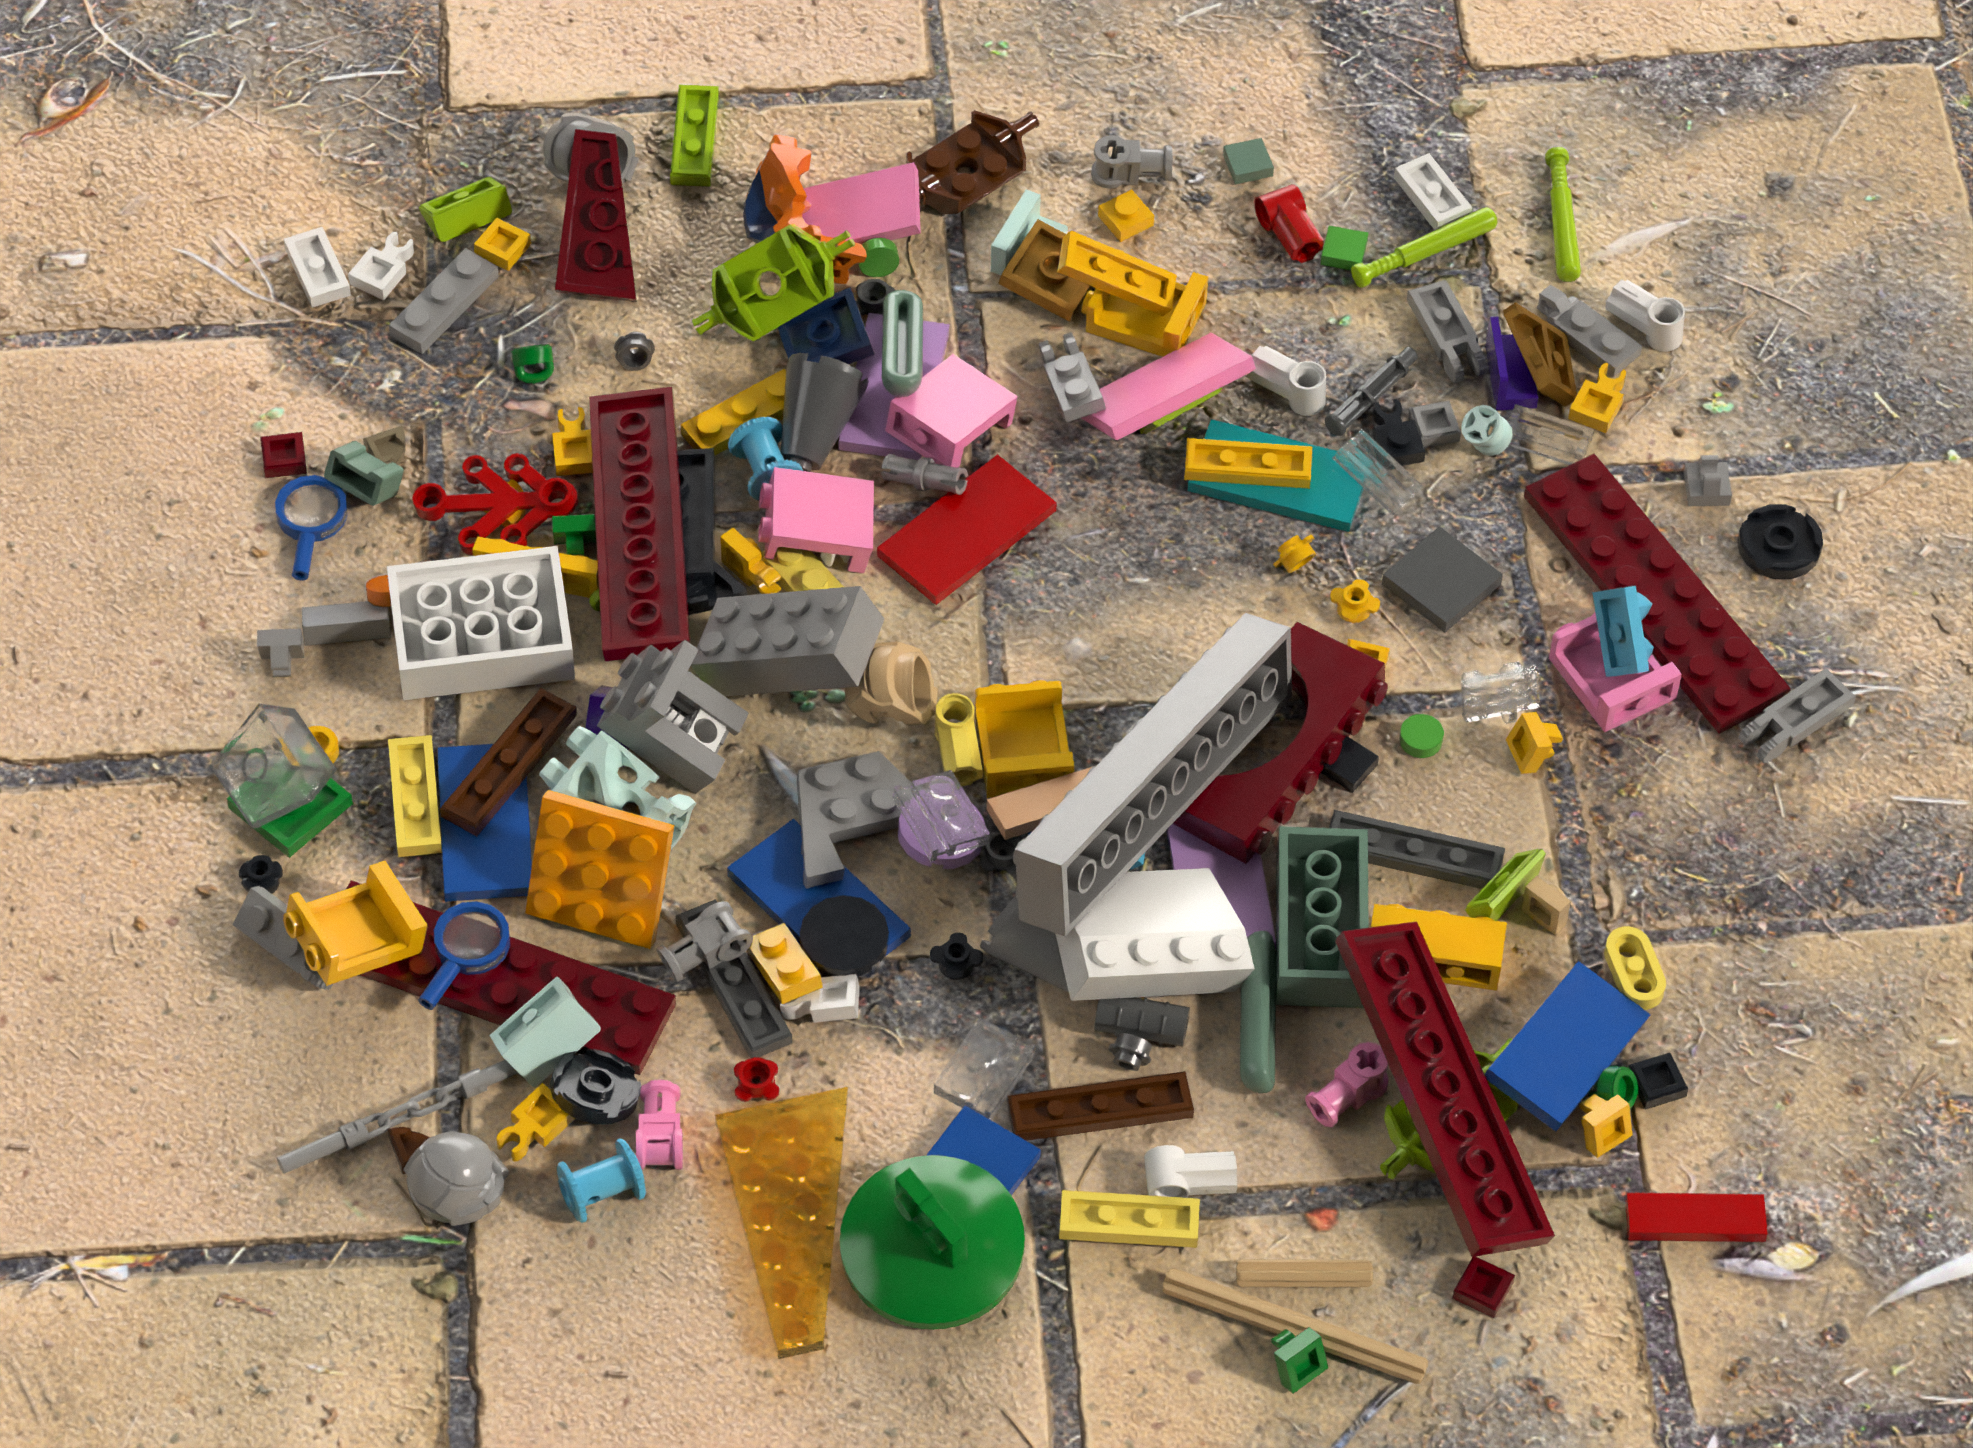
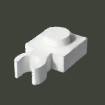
M392 232L386 238L385 247L382 251L370 247L348 273L349 284L379 299L385 300L406 274L405 262L414 254L413 240L409 239L403 247H396L399 243L398 233Z
M857 975L821 977L823 988L785 1004L780 1003L783 1018L792 1020L800 1018L805 1014H811L813 1023L858 1018L860 986Z

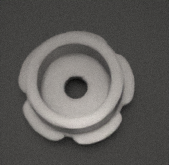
M630 332L625 336H621L615 342L614 350L617 352L615 357L625 369L638 371L650 364L655 346L653 341L647 339L644 333Z
M1119 1033L1115 1044L1109 1045V1051L1115 1056L1113 1062L1124 1069L1138 1071L1140 1065L1146 1066L1152 1060L1149 1056L1152 1045L1138 1036Z

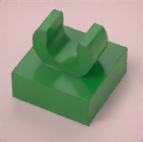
M595 514L552 516L554 545L566 544L568 555L584 556V543H597Z
M1310 1327L1297 1336L1285 1329L1271 1339L1272 1344L1279 1348L1274 1352L1281 1385L1294 1394L1328 1369L1322 1338Z

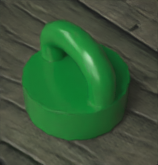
M550 344L518 347L511 351L514 372L519 380L529 384H536L546 381L553 374L554 359ZM543 363L544 369L538 373H527L524 370V365Z
M1609 1066L1603 1070L1599 1081L1588 1092V1096L1590 1097L1595 1094L1608 1101L1618 1094L1629 1103L1631 1109L1638 1095L1637 1079L1633 1071L1628 1067Z

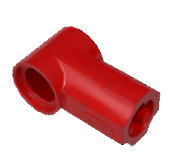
M1295 184L1255 197L1254 208L1260 225L1266 231H1274L1292 260L1305 263L1314 259L1315 255L1323 250L1324 240L1308 217L1305 200L1300 189Z

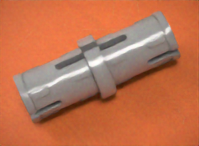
M888 454L882 463V468L891 469L890 472H881L882 478L885 481L911 484L920 491H927L932 488L961 495L965 491L968 480L959 479V476L968 477L965 468L935 464L932 458L923 457V459L915 460Z

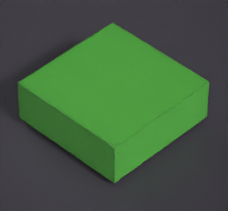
M1329 225L1320 265L1351 270L1353 265L1363 263L1369 232Z

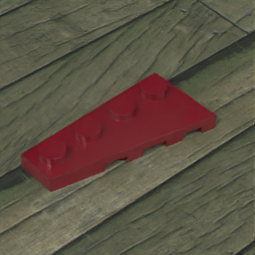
M575 129L555 283L556 293L637 302L616 134Z

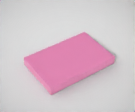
M914 162L803 188L807 195L805 200L811 204L809 211L802 214V217L806 224L820 226L823 236L835 238L847 230L851 237L846 239V241L853 239L855 243L862 245L873 238L894 240L921 233L918 169Z

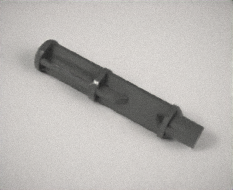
M1406 347L1398 355L1390 356L1384 366L1361 387H1357L1353 391V395L1336 411L1325 417L1327 429L1334 435H1343L1346 429L1367 409H1371L1375 405V401L1393 384L1408 374L1409 367L1418 359L1416 351L1411 347Z

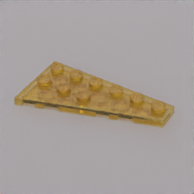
M848 1087L715 1115L718 1136L778 1359L824 1349Z

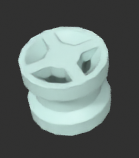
M1480 405L1468 411L1462 421L1461 429L1463 436L1483 455L1493 456L1500 454L1511 442L1513 436L1512 427L1491 406ZM1490 426H1492V427H1493V430H1492L1491 434L1489 435L1488 432H1489Z

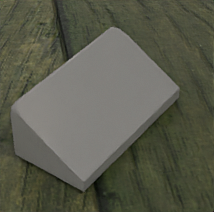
M368 601L302 607V628L305 646L391 638L388 607L375 606Z

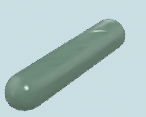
M896 290L887 294L883 301L881 378L885 389L891 395L908 397L919 389L923 377V303L921 298L911 291Z
M1257 931L1247 937L1255 969L1241 985L1240 1077L1246 1088L1260 1094L1272 1091L1275 1085L1276 951L1273 937L1268 931Z

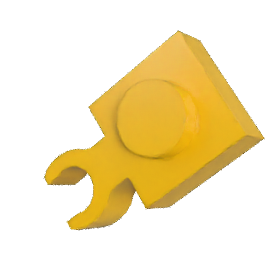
M1608 363L1602 364L1599 368L1597 384L1585 379L1569 409L1568 419L1603 433H1607L1622 405L1624 394L1620 393L1624 386L1626 370L1622 369L1618 378H1608L1606 376Z
M578 407L579 417L574 421L564 419L563 409L558 410V428L560 432L552 433L556 476L593 473L591 429L585 430V412L582 407Z
M734 528L720 536L721 562L746 585L750 587L754 584L761 594L777 593L781 590V587L776 584L781 579L780 574L761 560L762 552L753 539L749 537L744 538Z
M542 1083L511 1111V1120L516 1125L508 1126L498 1133L496 1138L497 1148L500 1150L506 1143L511 1141L519 1143L511 1150L512 1160L514 1162L519 1161L527 1154L528 1146L534 1140L545 1148L576 1118L564 1112L552 1098L550 1088Z

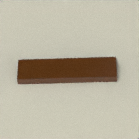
M540 688L440 808L441 817L477 837L575 719L577 707Z
M1186 1071L1007 1096L1012 1131L1015 1135L1026 1141L1189 1119L1194 1116V1107Z

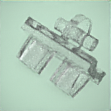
M1519 661L1504 664L1499 669V673L1484 676L1478 670L1463 673L1461 675L1462 716L1466 723L1501 716L1505 724L1516 722L1517 712L1540 707L1538 680L1540 677L1537 667L1535 665L1523 667Z

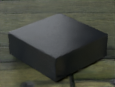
M1346 736L1342 741V749L1337 760L1332 765L1325 763L1321 773L1353 793L1378 765L1379 756Z
M1670 1052L1628 1066L1637 1079L1638 1096L1645 1110L1687 1097L1688 1087Z

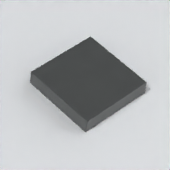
M1439 526L1383 574L1382 585L1446 633L1501 585L1503 574Z

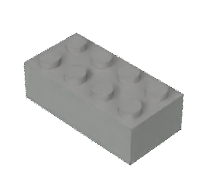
M861 586L717 598L697 646L699 650L691 667L702 681L724 696L858 687L884 622V617Z

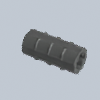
M1136 997L1099 999L1094 1031L1114 1034L1116 1037L1119 1033H1127L1144 1040L1158 1042L1160 1045L1164 1043L1183 1047L1190 1007L1170 1004L1168 1001L1164 1003L1148 1000L1146 997L1144 999Z

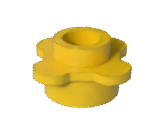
M1311 534L1301 540L1296 535L1284 542L1277 549L1280 555L1279 559L1273 564L1275 568L1283 565L1288 573H1292L1311 561L1316 555V552L1310 545L1315 539L1314 536Z
M1356 579L1351 585L1345 588H1334L1330 593V600L1337 604L1339 616L1347 622H1362L1369 617L1370 613H1376L1380 608V600L1371 595L1368 590L1369 584L1365 580Z

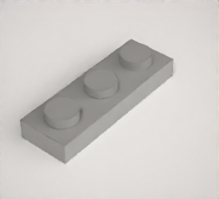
M465 248L389 324L390 336L423 354L499 277L498 266Z

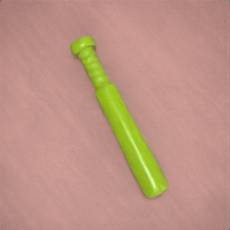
M1553 147L1546 152L1545 161L1551 169L1552 179L1550 197L1556 274L1563 282H1573L1580 277L1581 266L1572 195L1567 182L1566 165L1569 162V153L1563 147Z
M1488 207L1476 210L1418 239L1395 248L1394 253H1390L1388 256L1379 258L1366 265L1363 263L1353 265L1351 268L1352 278L1358 287H1367L1373 278L1383 275L1390 270L1398 267L1405 268L1494 230L1497 226V216Z

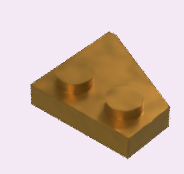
M1516 302L1504 309V317L1540 393L1545 397L1552 398L1565 407L1572 403L1577 396L1567 335Z

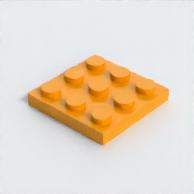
M547 790L541 802L525 914L651 949L657 937L674 825Z

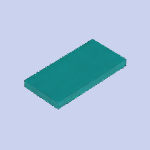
M1213 419L1210 420L1204 439L1312 446L1310 489L1189 480L1187 491L1346 532L1350 531L1371 469V459Z

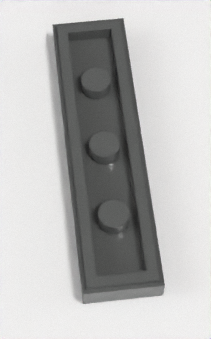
M1334 810L1329 828L1368 829L1369 864L1483 889L1501 870L1505 854V848L1338 810Z
M716 899L675 916L676 925L683 938L688 935L685 925L697 919L703 910L710 905L717 903ZM746 952L733 960L723 961L709 969L705 961L699 964L750 1058L761 1057L792 1044V1034Z

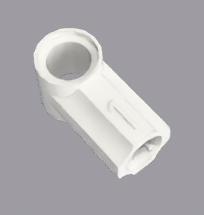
M1621 279L1613 287L1610 296L1606 300L1605 307L1607 311L1645 333L1648 345L1655 350L1668 352L1675 350L1681 345L1685 309L1682 303L1670 297L1657 298L1629 280L1624 281Z
M1267 346L1258 347L1252 354L1256 369L1248 373L1246 378L1288 399L1291 409L1297 414L1312 416L1323 410L1326 405V371L1320 364L1313 361L1298 363Z
M1163 1145L1150 1149L1144 1156L1147 1191L1150 1196L1188 1198L1189 1195L1236 1193L1237 1165L1234 1151L1185 1154L1184 1150L1180 1147Z

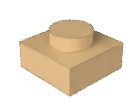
M1535 876L1525 886L1521 911L1556 936L1567 924L1571 901L1560 888L1547 884L1541 878Z

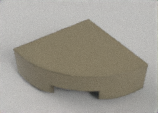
M402 425L363 439L366 452L386 464L394 462L399 465L405 455L406 441Z

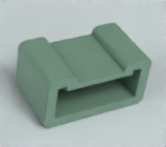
M352 441L331 450L324 477L368 504L375 506L397 495L404 469L394 462L386 464L367 453L364 445L357 441Z

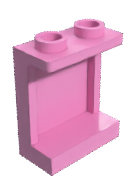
M952 354L922 377L921 385L915 393L908 397H895L891 400L885 431L923 457L932 458L935 464L958 468L961 464L964 447L994 424H998L1004 429L1012 424L1018 396Z
M774 467L769 483H762L759 496V508L766 509L765 517H761L758 531V541L765 543L764 558L774 559L778 547L850 556L848 571L864 573L873 551L874 481Z
M1596 613L1575 624L1567 623L1553 634L1549 654L1550 661L1604 733L1677 699L1682 674L1673 662L1661 667L1652 654L1648 660L1649 671L1606 677Z

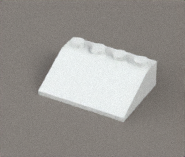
M558 546L387 566L403 700L575 680L573 648Z
M1210 868L1126 872L1066 937L1056 934L1071 1001L1236 992L1255 969L1245 928Z

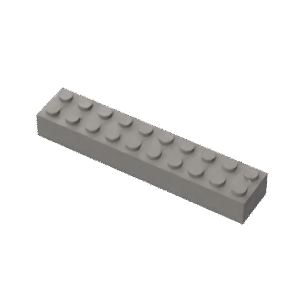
M1245 613L1232 627L1226 629L1223 636L1211 649H1207L1203 653L1201 659L1188 672L1182 674L1175 686L1166 695L1158 699L1156 705L1135 723L1133 729L1120 742L1113 745L1110 752L1097 766H1093L1087 776L1073 790L1067 792L1062 802L1050 814L1045 815L1040 824L1017 844L1013 855V862L1016 865L1017 887L1015 896L1018 900L1020 921L1066 937L1292 698L1291 627Z

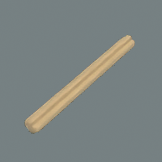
M1176 1268L1170 1269L1165 1276L1162 1291L1167 1295L1275 1334H1279L1287 1329L1297 1336L1310 1327L1321 1336L1324 1351L1415 1384H1420L1425 1377L1428 1360L1424 1357Z

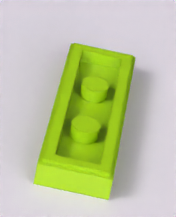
M679 85L670 185L711 187L719 86Z

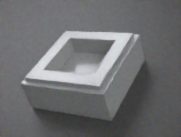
M1450 401L1409 408V420L1415 421L1424 448L1460 441L1461 431Z

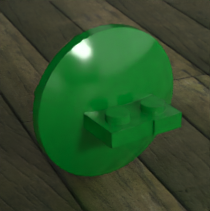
M917 1156L895 1162L871 1176L854 1194L846 1208L840 1228V1254L843 1269L851 1287L859 1298L884 1318L900 1325L918 1329L934 1330L957 1327L989 1312L1001 1302L1013 1287L1024 1258V1225L1012 1195L988 1171L968 1161L949 1156Z

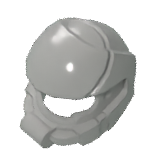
M579 112L561 115V118L548 130L543 144L544 165L558 179L567 183L569 181L575 129L616 134L622 184L625 180L631 181L639 158L635 157L633 136L628 131L608 121Z
M455 1131L440 1133L427 1139L415 1150L404 1168V1172L407 1174L406 1181L409 1194L414 1204L430 1218L450 1223L451 1226L478 1221L484 1215L492 1212L501 1203L500 1197L504 1190V1180L509 1175V1170L494 1151L489 1150L485 1142L475 1135Z

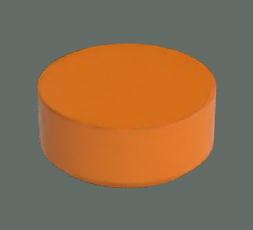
M388 575L378 576L369 580L366 583L368 602L375 606L390 607L391 598Z

